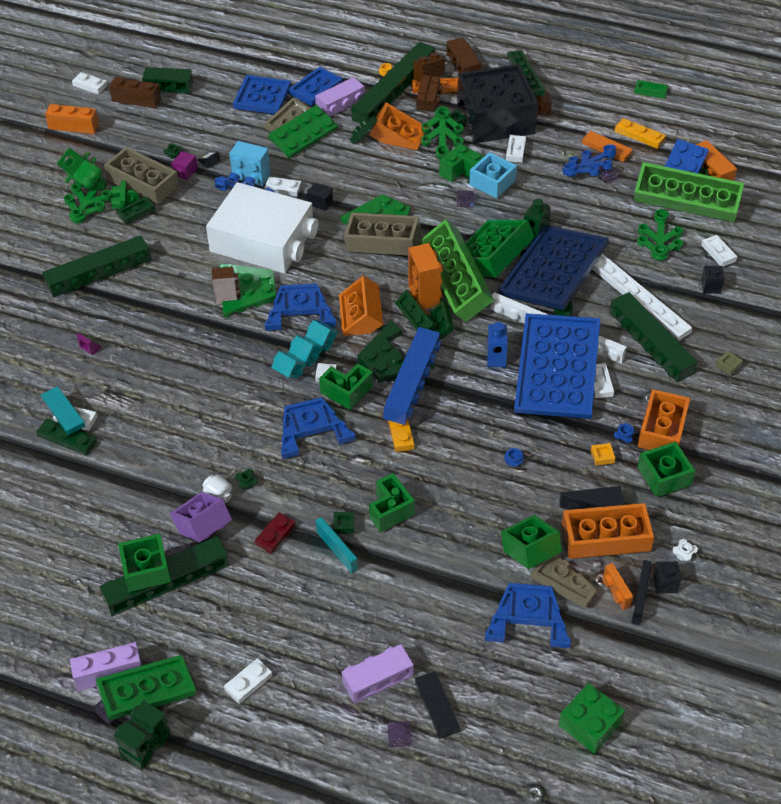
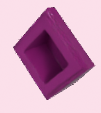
M80 333L76 334L79 347L89 354L93 355L101 349V346Z

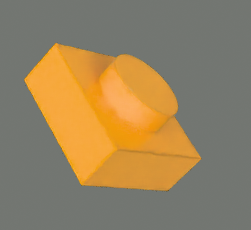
M611 443L591 445V454L595 466L615 463Z

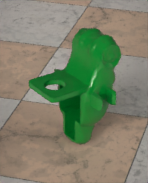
M68 148L57 162V165L68 175L65 183H69L72 179L74 181L73 184L78 183L88 190L95 187L103 173V170L93 164L96 161V157H92L89 161L87 157L90 155V152L80 156L74 150Z

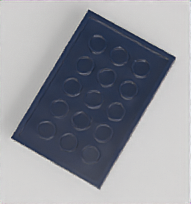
M545 225L498 289L499 295L564 310L608 246L609 238Z

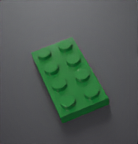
M315 105L270 132L268 138L290 159L337 130L338 125L318 105Z
M182 655L96 679V686L109 721L130 715L134 707L139 706L143 700L157 707L196 695V688Z

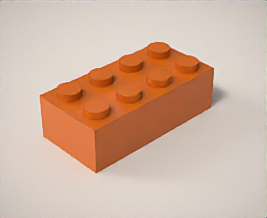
M645 503L563 510L561 525L569 559L649 552L652 549L654 535Z

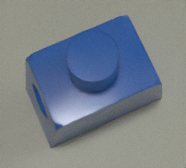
M501 322L489 324L487 334V367H506L507 325ZM495 347H500L499 353L494 352Z

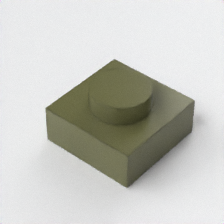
M727 351L716 361L715 366L731 376L742 366L743 360Z

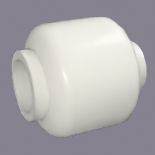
M210 475L202 485L203 492L223 499L224 503L228 502L232 497V485L222 475Z

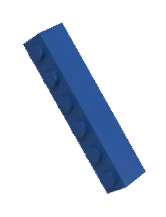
M418 327L384 405L383 419L405 425L408 418H412L414 412L413 405L418 404L419 391H423L425 386L424 379L429 377L431 371L430 364L434 365L436 359L435 352H439L442 341H439V332Z

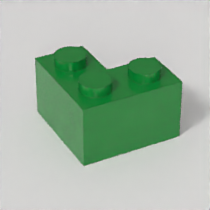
M460 143L439 160V176L450 182H453L461 174L470 178V169L485 156Z
M358 363L346 375L330 367L319 378L320 393L351 410L373 387V372Z
M394 473L376 481V496L379 499L369 504V517L381 533L414 516L415 500Z

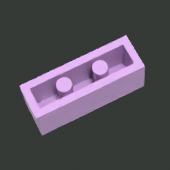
M353 77L316 95V105L330 117L356 104L365 95V86Z
M136 642L70 659L72 675L78 691L95 687L97 678L142 666Z
M401 644L396 647H389L379 655L370 656L357 665L348 666L342 671V683L355 704L412 677L413 663Z

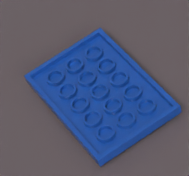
M526 313L514 413L592 419L600 318Z

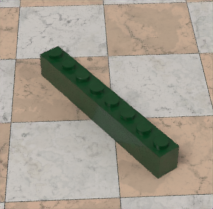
M422 42L413 47L352 106V120L361 124L365 118L368 120L372 116L377 118L385 103L391 104L412 84L414 79L413 61L418 60L422 56L429 57L431 53H435V47Z

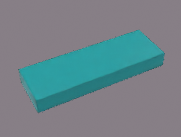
M58 386L41 394L42 400L68 435L85 427V422Z
M322 517L315 520L317 534L351 574L357 571V557Z

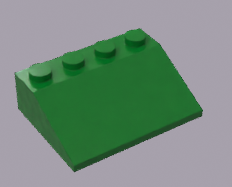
M488 219L465 244L483 277L495 278L529 245L534 238V234L528 220Z

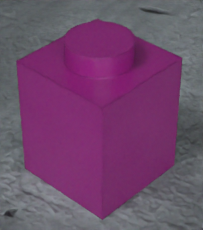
M183 151L171 162L172 169L177 171L178 177L188 180L198 169L196 156Z

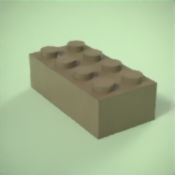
M125 147L104 164L108 181L121 186V181L126 180V190L134 189L140 197L146 196L156 205H159L179 187L177 171L128 147Z
M351 213L344 234L346 251L408 255V248L417 246L421 233L419 216Z

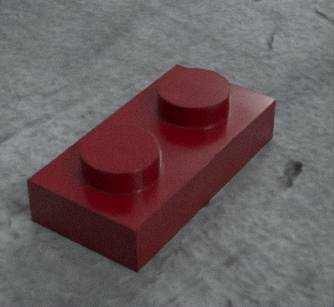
M278 512L254 540L255 545L272 554L294 529L296 522Z

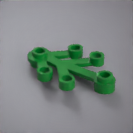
M443 106L435 111V117L423 123L421 131L427 134L421 138L423 146H429L431 140L439 135V146L436 148V157L439 160L449 153V148L446 146V135L454 141L453 145L455 147L460 144L457 141L461 142L462 145L464 141L462 137L457 136L463 133V125L450 117L449 109ZM439 122V126L430 132L431 127ZM446 123L454 128L453 132L446 127Z
M101 177L96 186L90 189L86 197L82 193L80 184L75 183L71 186L72 193L77 196L81 203L77 208L72 194L64 196L65 204L71 210L69 218L73 223L81 224L85 221L87 215L102 212L106 209L103 201H109L113 196L110 190H105L107 187L105 178ZM104 190L102 195L94 198L98 191Z
M664 209L655 211L654 220L657 223V234L647 224L642 223L638 226V233L641 235L637 239V245L647 247L651 251V256L658 261L667 259L670 251L674 249L680 250L683 246V241L678 239L683 235L681 227H674L672 231L664 235V224L667 222L669 215ZM648 237L656 242V246L648 240ZM674 237L676 238L673 240L672 243H670L667 246H664L665 242L671 240Z

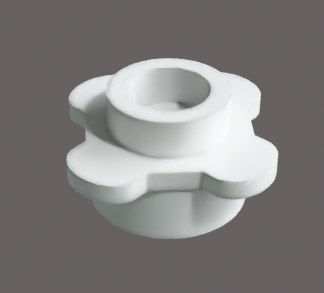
M685 539L679 540L678 546L673 548V553L682 561H690L692 555L698 551L695 545H691Z

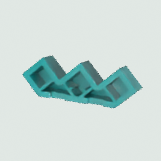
M313 320L307 328L306 336L296 335L291 341V347L288 352L279 351L275 355L271 368L288 378L298 379L303 374L302 370L306 366L311 367L320 358L319 354L323 350L327 352L332 347L339 330L323 321Z

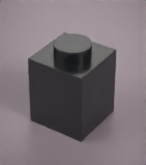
M314 182L312 187L307 190L306 198L308 202L312 203V207L326 211L333 202V188Z
M704 266L701 277L703 294H721L724 283L722 266Z
M678 561L657 562L653 575L656 594L678 593L681 583Z

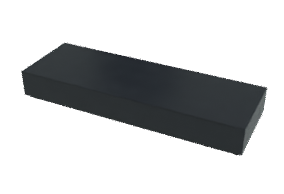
M648 560L643 561L631 624L638 626L643 614L652 565L651 561Z
M436 672L416 677L415 684L438 738L441 739L460 732V726Z

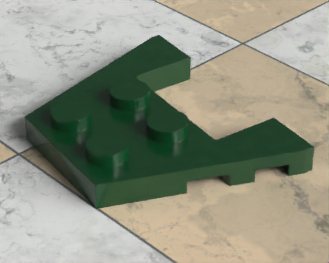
M392 320L357 355V360L365 368L373 372V377L379 383L396 379L405 359L389 342L401 335V329ZM435 363L434 365L430 364L431 369L435 368Z

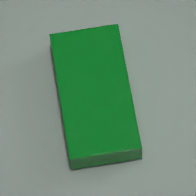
M637 80L634 94L665 99L668 85Z

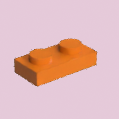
M614 564L606 565L604 575L602 576L605 586L610 588L614 601L620 604L623 610L631 608L632 593Z

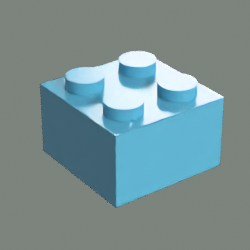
M237 141L229 153L232 172L238 174L241 181H245V178L249 176L256 180V185L263 186L271 174L268 148Z
M489 152L470 169L469 185L497 199L516 181L517 165Z

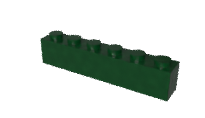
M140 235L43 271L42 274L45 284L54 298L151 261L150 249Z
M630 292L611 300V316L621 324L623 329L632 335L633 339L644 348L646 353H649L655 359V362L667 372L669 377H672L678 383L695 374L698 361Z
M218 536L206 539L193 547H187L174 555L166 556L171 579L169 583L128 592L125 578L122 576L99 586L111 616L113 617L228 567V555Z

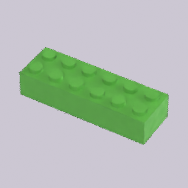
M643 162L634 192V201L735 222L744 183Z
M445 219L420 240L421 245L430 244L432 250L436 251L437 261L442 264L443 272H441L443 284L441 287L454 314L468 322L494 301L456 226Z

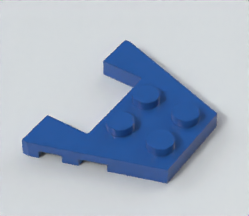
M317 283L281 285L275 298L274 306L269 312V318L265 322V331L282 330L281 316L319 314V320L332 327H336V319L331 314V309L327 306Z
M322 397L284 406L281 457L286 459L299 455V449L295 441L298 438L333 430L340 445L355 441V433L346 427L345 422L335 415L334 410Z
M509 583L496 614L493 616L491 624L485 633V641L504 643L505 624L512 623L551 627L550 647L570 648L571 641L567 636L564 621H562L552 586Z

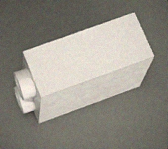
M237 182L206 225L209 250L223 256L286 273L293 261L299 262L304 252V243L307 238L313 239L316 236L319 221L313 218L311 202Z

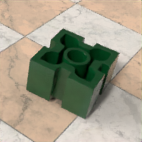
M144 700L131 711L129 722L125 721L124 724H120L113 735L116 744L119 745L120 756L140 770H143L153 758V753L156 749H160L171 736L170 729L166 725L168 722L165 713Z

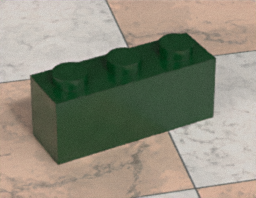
M146 67L142 81L159 84L160 92L190 93L193 85L192 69Z

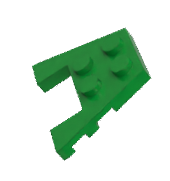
M382 194L342 215L341 222L348 224L351 213L409 216L411 207Z
M219 264L221 268L232 266L234 273H238L241 299L222 301L224 318L230 317L231 313L237 311L242 313L248 307L255 306L256 308L275 301L276 291L273 270Z

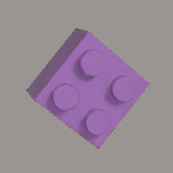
M205 492L199 493L169 513L179 534L197 542L205 541L213 532L224 528L226 523L232 520L223 499Z

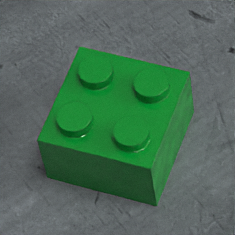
M676 441L640 453L637 468L655 497L692 486L695 469Z
M532 515L501 531L504 552L528 570L562 552L559 531L536 515Z
M160 533L118 543L128 592L171 582Z
M588 683L560 713L558 726L595 754L622 724L625 710Z

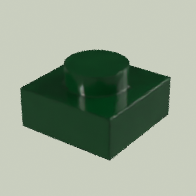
M334 512L333 530L335 533H354V512Z

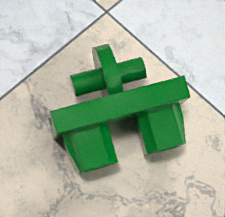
M126 180L121 181V186H112V209H121L127 206L128 202L131 204L139 200L137 191L134 189L126 190Z

